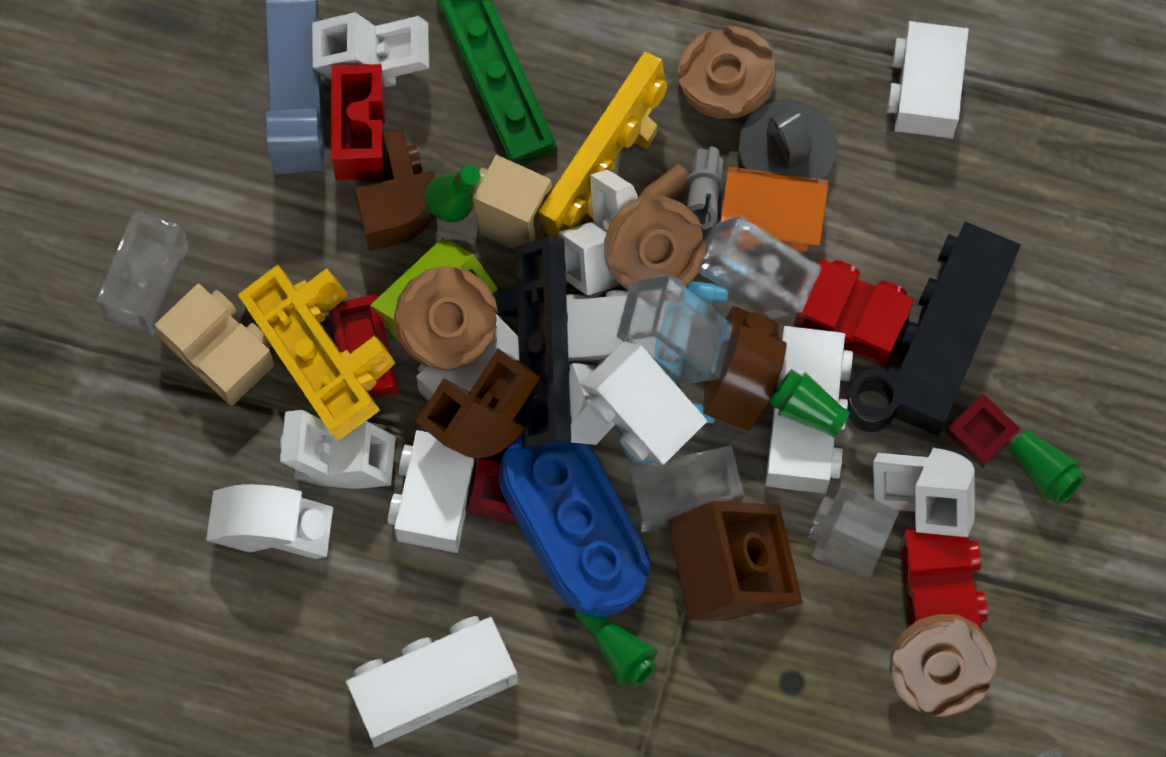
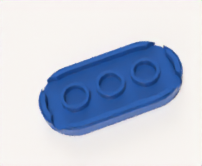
M520 434L505 449L501 456L498 481L509 508L550 584L567 605L581 613L605 617L625 611L640 597L645 588L647 576L649 575L650 559L644 542L596 455L588 444L571 442L541 450L523 449L522 435Z

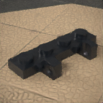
M551 236L516 246L517 287L492 294L496 301L497 315L518 317L519 361L540 377L516 415L521 417V425L525 427L521 433L522 448L541 450L572 442L564 239Z

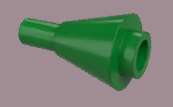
M466 165L460 172L442 174L432 179L425 193L426 204L430 212L445 222H458L466 218L473 209L474 187L481 177L479 169L473 165Z
M576 610L575 617L595 637L594 640L618 686H626L630 683L633 686H638L651 676L656 669L654 660L657 656V649L615 623H610L605 617L591 616Z

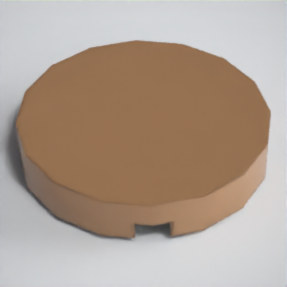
M738 26L723 27L724 31L711 33V30L699 34L685 47L678 62L679 86L687 103L700 114L716 119L739 118L756 111L769 99L776 84V62L767 41L754 31Z
M661 195L640 197L624 206L610 222L604 239V258L612 278L630 293L647 299L662 298L660 296H665L671 292L675 294L686 288L699 273L705 256V240L702 239V231L700 229L702 226L698 217L681 202Z
M448 266L428 269L410 280L398 297L394 314L397 337L407 353L424 366L442 370L467 366L483 356L495 339L497 306L495 298L485 282L469 270Z
M936 614L917 620L901 633L891 650L889 669L897 694L910 708L919 712L921 710L933 712L934 716L948 717L969 710L985 697L990 689L989 683L993 678V672L995 674L997 662L989 638L976 623L959 615Z

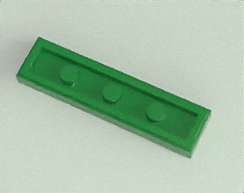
M437 0L507 160L523 166L556 153L557 144L492 0Z

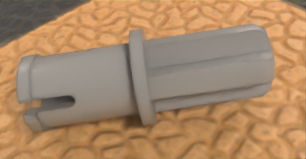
M710 146L708 150L698 149L696 151L692 173L687 177L685 183V190L688 195L687 208L695 215H699L698 219L702 226L700 229H708L716 223L718 200L725 191V182L722 178L724 160L719 156V149Z

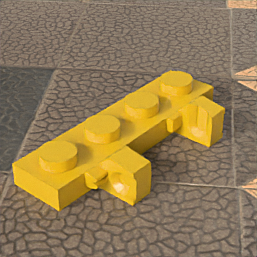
M646 51L643 53L538 211L544 233L559 238L558 232L579 226L582 220L586 223L594 221L590 175L607 169L613 172L615 168L614 160L623 147L629 148L634 143L644 149L648 148L656 136L658 125L648 115L652 109L660 104L668 86L662 59Z
M276 265L238 294L325 426L338 441L380 411L367 391L376 385L377 382L375 380H378L396 363L384 345L375 336L351 354L348 350L340 353L320 322L326 319L323 312H330L348 295L337 278L327 268L308 283L303 280L294 285L282 268Z

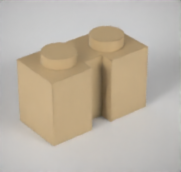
M496 155L489 169L481 168L479 170L481 177L474 187L473 194L474 214L477 217L480 235L515 250L516 246L545 237L546 233L543 231L538 211L552 192V183L550 178Z
M198 283L154 325L161 341L232 407L275 366L269 350L272 345L256 325L251 323L246 328L242 323L239 324L232 318L237 310L220 291L215 290L210 294Z

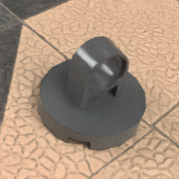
M783 99L767 103L749 116L741 129L738 159L743 169L827 180L836 161L838 142L832 124L820 110L802 101Z

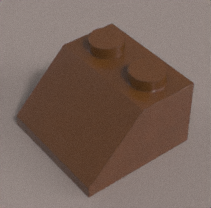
M710 501L667 520L672 540V550L676 558L683 589V599L687 607L689 620L726 621L793 607L803 603L780 505Z

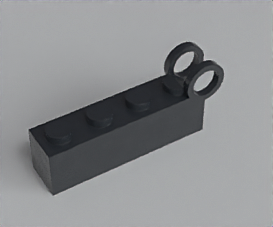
M964 221L958 237L948 234L937 259V262L945 265L939 281L929 277L918 303L919 306L926 308L921 323L919 325L910 321L901 341L899 349L907 352L901 369L892 365L888 372L882 369H868L858 374L851 384L847 397V410L850 411L848 419L855 427L866 432H878L888 427L893 419L896 418L936 436H940L1021 244ZM870 379H879V380L884 381V384L881 383V382H878V381H867V380H870ZM866 391L878 392L885 397L888 407L882 410H870L862 405L858 395ZM859 416H861V417H863V418H865V419H867V420H872V421H877V422H868V421H865V420L861 419Z

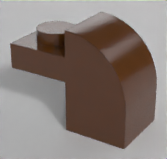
M403 129L383 133L393 180L355 188L369 251L412 240L426 229L434 216L430 212L425 200L427 186L435 178L434 170L423 173L417 145L407 146Z
M734 305L724 319L723 352L705 379L703 414L750 431L766 407L783 367L787 342L778 339L779 323L769 320L762 314L751 313Z
M497 348L470 391L443 378L419 415L416 423L444 446L467 457L484 458L494 455L513 443L525 429L514 418L540 377L511 354Z

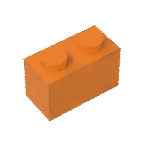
M728 167L719 232L729 233L728 240L740 244L758 245L760 237L779 240V248L791 251L807 252L809 244L820 246L828 193V180Z

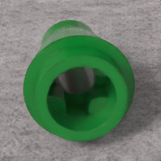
M792 368L786 374L769 404L779 409L777 415L825 432L833 438L841 430L850 414V411L842 407L806 371L801 375Z
M1027 430L1021 434L1009 449V452L1018 460L1044 500L1051 499L1056 505H1060L1068 500L1081 487L1086 478V475L1079 470L1080 462L1042 440L1032 430Z

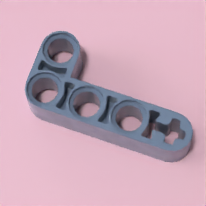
M266 0L270 111L266 112L268 151L274 174L325 172L322 76L313 69L312 22L319 21L318 0Z

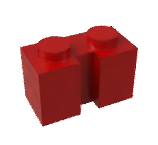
M382 64L331 65V160L335 179H386L385 141L382 125L385 124V83Z
M821 258L796 311L793 327L845 333V350L853 351L854 354L886 367L910 315L915 299L907 296V292L895 283L882 280L875 287L859 280L860 271L847 262L834 260L831 263Z
M916 529L905 530L900 547L910 626L917 620L936 614L959 615L976 623L981 628L980 622H987L988 613L985 592L976 591L972 578V572L980 571L981 569L978 541L970 540L969 535L968 537L920 533L916 532Z

